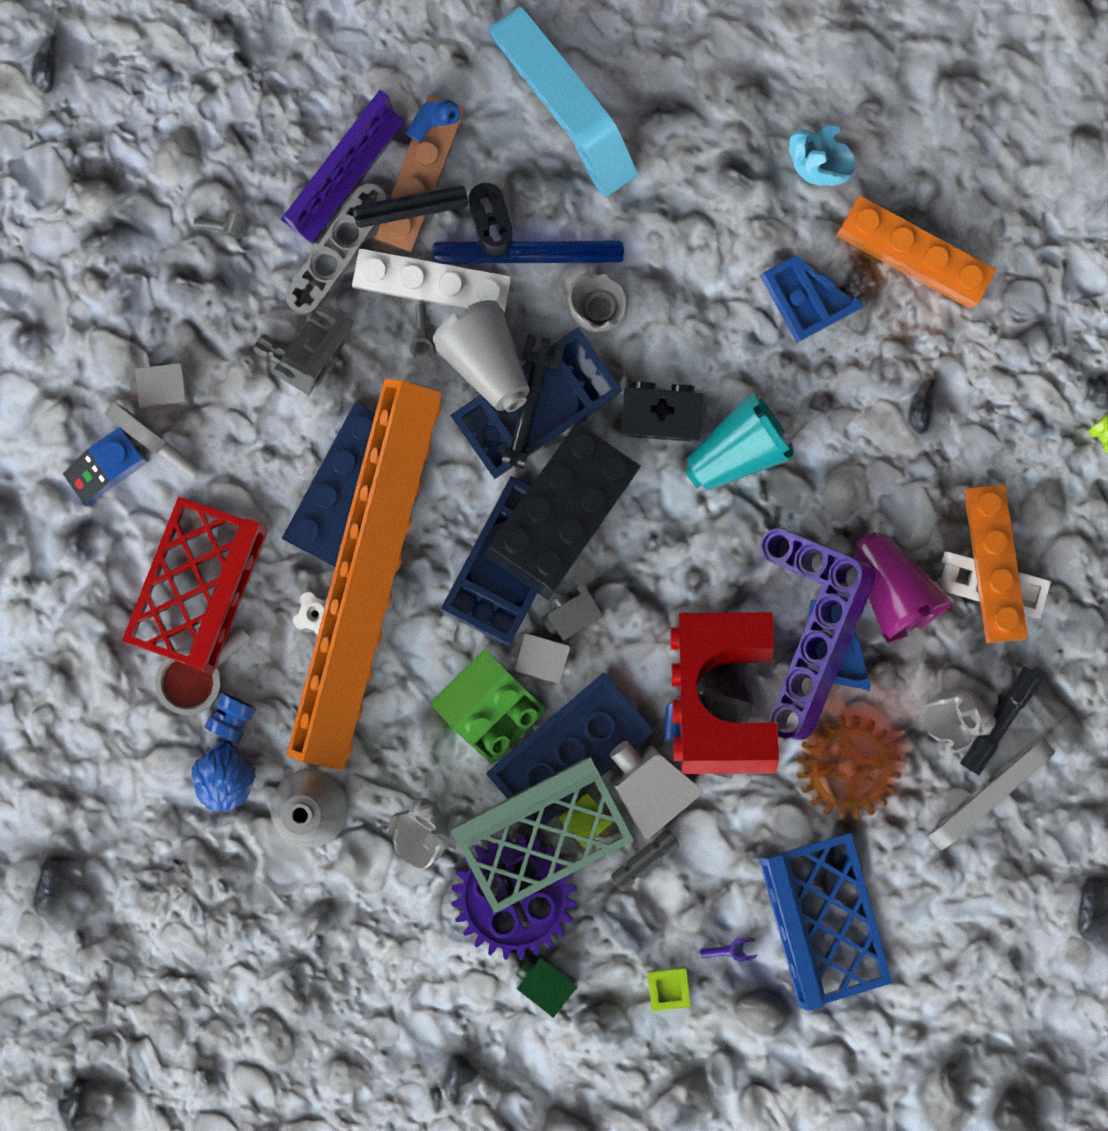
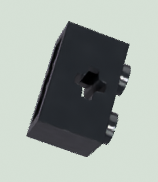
M633 381L632 388H624L620 436L698 442L703 393H694L695 386L672 384L671 391L656 390V383ZM659 401L665 402L666 408L673 410L672 414H668L664 421H659L656 413H650L651 408H656Z

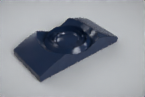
M579 327L559 340V342L566 343L559 370L547 367L525 453H528V457L622 392V389ZM558 341L549 347L547 355L554 356ZM529 362L522 365L527 382L532 363ZM480 394L450 416L495 480L513 468L501 462L505 447L510 448L520 408L512 412H507L506 410L498 411Z
M510 476L440 609L441 612L510 647L538 593L484 556L492 540L531 487L513 476Z

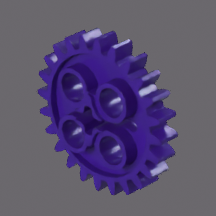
M524 832L520 833L517 842H512L509 833H507L505 841L528 847ZM537 836L532 849L551 855L554 845L551 844L544 850L539 849L540 837ZM489 841L490 848L488 850L476 844L475 850L478 855L476 860L493 866L499 844ZM503 846L497 867L499 868V864L504 863L508 871L514 872V866L517 862L524 860L526 853ZM530 854L528 861L532 862L536 867V874L532 878L541 880L547 877L552 861ZM464 856L463 860H464L465 863L469 866V864H468V862H467V860H466V858H465V856ZM556 863L554 872L560 870L559 867L562 864ZM470 866L468 870L457 869L455 872L458 877L464 880L463 883L453 884L451 890L461 894L460 898L451 902V906L463 908V912L455 917V921H468L469 925L463 931V935L467 936L475 932L478 935L474 944L476 948L485 941L490 943L488 948V955L490 956L496 951L497 947L503 948V957L506 960L510 955L511 949L517 950L520 960L524 959L525 948L528 947L538 956L540 955L539 943L543 941L552 948L554 943L550 935L552 933L559 936L565 935L564 929L559 925L560 922L572 923L573 917L565 912V908L577 907V901L567 898V894L577 890V885L565 883V880L571 877L573 873L520 900L524 913L530 923L528 928L522 926L515 904L502 909L501 911L512 914L515 924L511 929L501 931L493 924L492 918L495 914L484 893L478 888V881ZM481 868L484 875H490V870ZM495 872L494 877L498 879L500 889L494 895L499 902L508 895V887L502 874ZM510 877L515 889L517 879ZM521 881L519 891L531 885V883ZM541 896L548 899L551 909L546 915L536 916L531 913L528 904L534 897Z

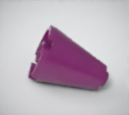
M873 532L856 543L858 550L853 554L854 558L866 562L874 571L875 581L869 595V600L882 636L887 644H892L908 637L909 635L906 630L911 631L917 627L919 630L951 607L950 603H953L950 595L886 534L878 536L876 532Z

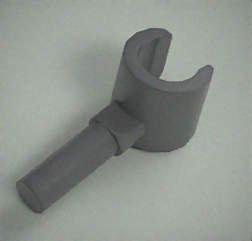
M230 212L226 223L219 220L197 218L193 221L194 228L217 230L238 239L246 235L250 225V220L235 212Z
M418 304L415 305L416 339L412 342L410 351L413 357L416 358V343L420 341L426 342L430 348V358L434 352V344L427 336L425 305Z

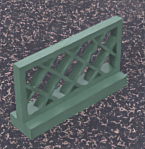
M591 756L469 818L450 830L494 914L634 841ZM595 781L602 795L598 810L594 811L575 805L579 790ZM574 792L571 803L560 800ZM556 803L569 808L563 829L540 823L546 806ZM604 803L608 806L612 816L602 813ZM573 809L595 816L589 838L567 831ZM539 811L536 821L525 818ZM600 818L616 822L623 837L610 844L593 839ZM520 821L534 826L528 847L505 841L510 825ZM538 827L561 834L554 856L532 849ZM504 829L501 839L491 836ZM565 836L587 843L583 858L575 862L558 858ZM483 839L499 844L493 866L477 861L470 846ZM591 844L602 847L589 854ZM503 846L526 853L519 874L497 867ZM530 854L552 861L547 877L536 880L523 876ZM556 863L566 865V867L554 872ZM481 868L491 871L488 882ZM495 872L517 879L513 894L499 902L491 889ZM521 881L531 883V885L519 891Z

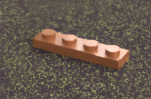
M428 94L425 103L444 99ZM458 105L461 110V117L457 123L431 127L422 143L411 140L390 199L436 190L465 113V107ZM426 215L380 224L375 240L412 254Z

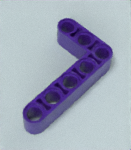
M777 528L770 530L762 538L760 547L764 558L775 565L823 584L769 719V722H777L779 738L803 740L811 736L815 730L873 588L875 575L871 566L864 561L799 534ZM784 539H787L789 550L785 556L781 557L778 551L779 545ZM821 553L823 565L815 572L812 568V561L815 555ZM852 567H855L858 572L857 580L853 585L848 586L846 582L847 572ZM840 603L843 614L841 619L834 623L831 612L833 607ZM825 640L828 645V651L825 657L819 659L816 649L819 642ZM807 676H810L813 681V688L808 695H805L802 691V682ZM794 712L798 717V725L791 732L787 726V720L789 715Z

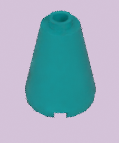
M754 391L747 395L687 457L689 466L685 468V472L696 488L703 486L708 491L790 461L797 456V453L792 443L786 445L782 438L786 432L762 398L758 399V394Z

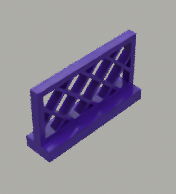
M381 90L377 92L280 219L285 225L312 245L406 123L402 117L394 112L390 97Z

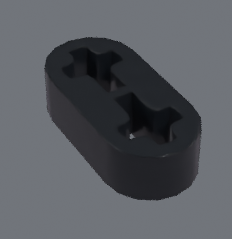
M480 183L471 189L468 196L469 212L478 244L486 254L492 256L502 255L511 248L513 243L512 225L500 188L496 185ZM487 197L489 202H491V213L486 214L484 205L480 200L481 198ZM491 225L496 226L497 233L501 235L500 241H494L492 236H490Z

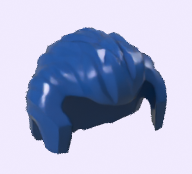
M228 740L226 742H215L214 747L206 751V754L197 759L192 766L191 777L194 783L195 794L207 809L219 812L234 810L248 798L256 777V768L240 755L239 749Z

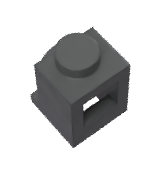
M584 583L576 587L580 595L574 598L571 592L564 594L550 603L554 610L541 617L552 638L559 634L564 641L603 617Z

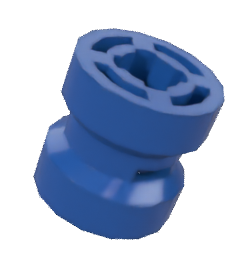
M221 692L216 702L218 710L215 715L209 716L204 728L230 742L239 744L244 735L242 729L244 723L252 719L256 708L232 695Z

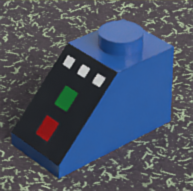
M119 427L88 448L63 475L86 506L149 461L132 436Z

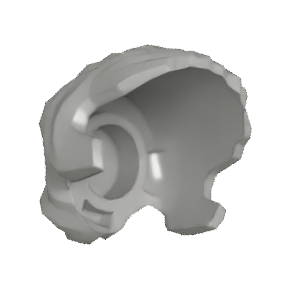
M950 689L934 695L923 707L924 711L921 718L923 726L933 738L938 741L953 743L950 747L952 752L966 750L972 735H989L996 724L992 711L985 706L984 702L971 690Z
M427 798L414 801L410 806V810L395 813L386 828L389 832L396 828L393 839L396 852L405 860V863L411 864L412 867L419 870L430 867L441 857L442 853L447 849L450 837L446 817L440 812L438 806Z

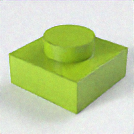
M588 792L575 802V805L597 811L599 807ZM569 808L558 816L563 825ZM573 809L567 830L589 838L595 816ZM600 818L594 838L611 825L612 821ZM577 840L582 848L587 845L586 842Z
M686 966L647 971L652 1012L691 1007Z

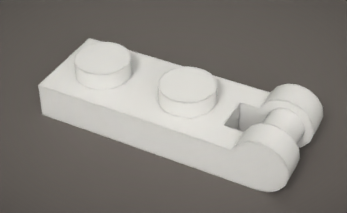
M945 551L941 562L945 566L941 578H937L936 583L949 594L980 602L974 559ZM960 569L971 571L967 585L956 582ZM1018 572L1024 613L1026 616L1041 619L1051 581Z

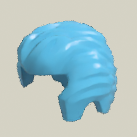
M825 125L815 135L811 131L801 128L790 137L789 151L795 169L807 182L821 186H835L848 181L856 170L854 155L847 144L838 142L834 138L835 134L841 133L838 125Z

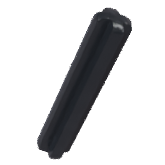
M459 185L358 205L354 207L353 213L357 227L363 228L464 208L468 206L469 201L465 186Z

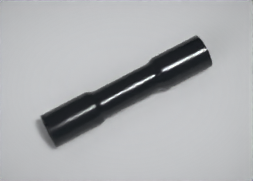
M1025 666L1022 668L1006 692L1003 702L993 715L996 719V724L989 735L976 737L960 761L962 766L978 776L981 774L997 750L1000 740L1020 710L1027 705L1043 681L1041 676Z

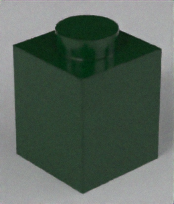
M541 953L535 961L529 957L515 975L520 979L516 989L552 1018L556 1016L578 987L577 981Z

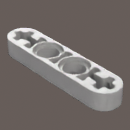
M364 184L353 193L289 285L286 292V300L288 306L295 313L308 316L316 312L353 261L359 248H362L377 226L359 228L355 223L354 217L349 215V213L355 206L363 205L361 200L363 195L371 197L375 193L378 194L377 202L387 200L385 192L379 186ZM344 224H353L359 229L358 239L350 245L341 243L337 238V232ZM330 255L336 259L337 269L332 275L321 276L316 272L315 264L321 256ZM308 273L316 281L326 284L322 291L315 285L310 293L314 300L311 305L304 303L301 307L296 306L298 299L295 296V292L298 289L304 292L311 284L310 280L304 279Z
M1043 736L1032 741L929 831V838L940 850L947 848L1054 755L1055 750Z

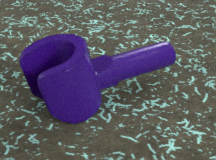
M743 937L735 939L731 945L700 949L701 958L733 957L734 960L739 962L753 960L758 955L747 956L743 952V945L746 942L756 941V939L753 937Z

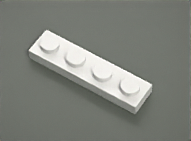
M359 248L352 287L469 310L467 306L473 303L493 300L499 304L505 314L511 277Z

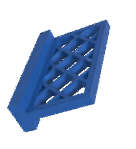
M852 833L841 834L780 853H771L758 857L799 1008L811 1011L824 1007L823 1004L892 984ZM844 844L847 860L841 871L823 862L831 847ZM821 850L817 858L809 854ZM804 856L814 862L804 882L792 875L788 859ZM820 866L838 876L828 895L810 886ZM849 869H851L853 879L847 876ZM843 880L856 887L858 896L851 909L834 900ZM795 883L801 886V889L798 892V894ZM807 891L825 900L815 919L808 917L802 912L800 904ZM831 904L848 913L838 933L821 924ZM860 906L863 916L857 913ZM854 917L864 922L868 931L861 947L844 937ZM805 921L812 924L809 930H807ZM818 928L835 937L825 957L814 952L811 945V940ZM841 941L858 951L848 971L831 962ZM870 944L872 946L873 953L867 951ZM864 955L876 961L880 977L864 981L854 975ZM815 958L822 962L819 969ZM830 966L844 974L845 977L838 990L824 993L821 978L827 967ZM851 979L858 982V984L848 986Z

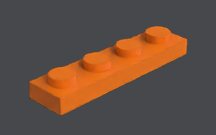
M1005 484L967 488L964 491L986 644L1025 640L1028 638Z

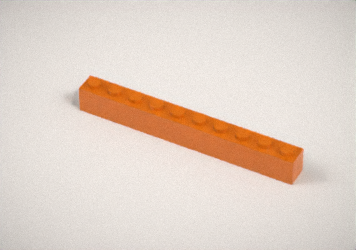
M384 378L286 754L301 762L344 771L346 761L352 754V738L356 723L362 716V700L366 685H368L372 677L371 665L375 650L382 639L381 627L385 611L391 604V588L395 573L399 570L402 562L401 550L405 535L411 527L412 507L415 497L421 489L420 477L424 461L429 456L431 450L430 438L434 423L439 418L441 412L440 400L442 392L402 380Z

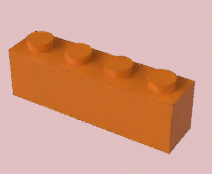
M860 195L853 203L836 234V237L969 309L979 304L997 269Z

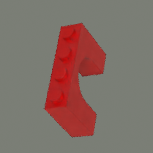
M679 613L677 627H670V650H678V663H671V686L679 687V700H672V722L680 723V737H673L674 761H681V774L776 773L779 763L777 722L732 723L721 720L707 711L697 693V686L702 677L717 666L728 663L772 662L774 651L773 613Z

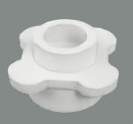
M306 592L300 597L301 607L299 613L293 617V623L298 629L308 628L314 630L318 635L326 600L318 599L313 593ZM312 611H318L319 615L317 618L312 617Z

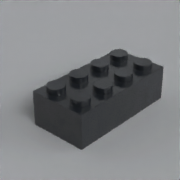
M576 422L492 540L484 556L549 600L634 479L641 466Z

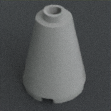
M493 300L473 303L467 306L471 313L462 318H459L457 313H455L437 329L433 335L436 351L496 410L515 411L525 404L526 396L529 393V386L504 311Z
M314 770L299 771L286 777L275 789L270 805L271 819L277 832L291 844L305 848L319 847L333 840L345 825L348 812L346 794L340 784L328 774ZM298 808H304L307 811V820L301 817Z

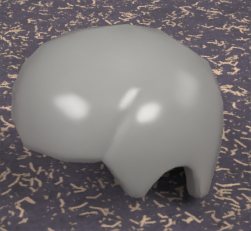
M586 272L581 274L571 284L568 306L571 317L580 327L592 332H604L614 329L625 318L628 299L624 288L608 274L590 275Z

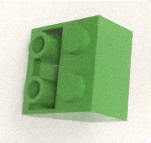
M486 649L430 702L447 724L491 764L505 753L547 711Z

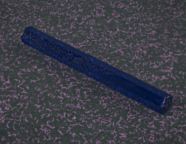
M620 240L513 241L511 248L506 253L492 256L481 250L478 241L435 242L432 247V257L435 263L441 264L618 263L624 259V244Z

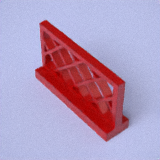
M178 496L122 641L213 675L268 530L256 521L247 518L242 519ZM186 508L198 512L204 526L184 535L179 523ZM206 516L215 518L216 520L209 523ZM225 523L238 526L233 541L219 547L212 529ZM177 532L179 538L173 540L175 533ZM207 532L214 550L195 559L187 541ZM182 544L189 562L170 571L165 560L168 551ZM229 551L225 560L223 553ZM218 557L222 566L218 578L205 583L198 565ZM163 568L165 574L159 576L161 569ZM193 569L200 586L181 595L173 577ZM168 580L175 598L156 607L151 596L154 587ZM215 587L211 596L209 589ZM203 593L208 603L204 614L191 620L184 601ZM147 605H149L151 610L145 612ZM179 605L186 623L166 631L159 613ZM154 616L161 635L148 641L136 638L140 623ZM200 624L197 632L194 626ZM189 629L194 640L188 656L175 652L170 640L171 637ZM164 641L167 649L156 644Z

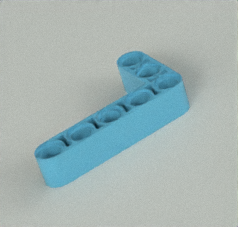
M519 6L488 27L498 47L572 139L590 178L601 194L607 198L636 178L638 173L615 123L527 12Z

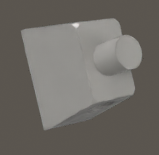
M623 741L610 753V757L620 768L611 777L610 781L636 827L646 840L704 793L690 776L681 774V769L652 745L638 754L628 741Z

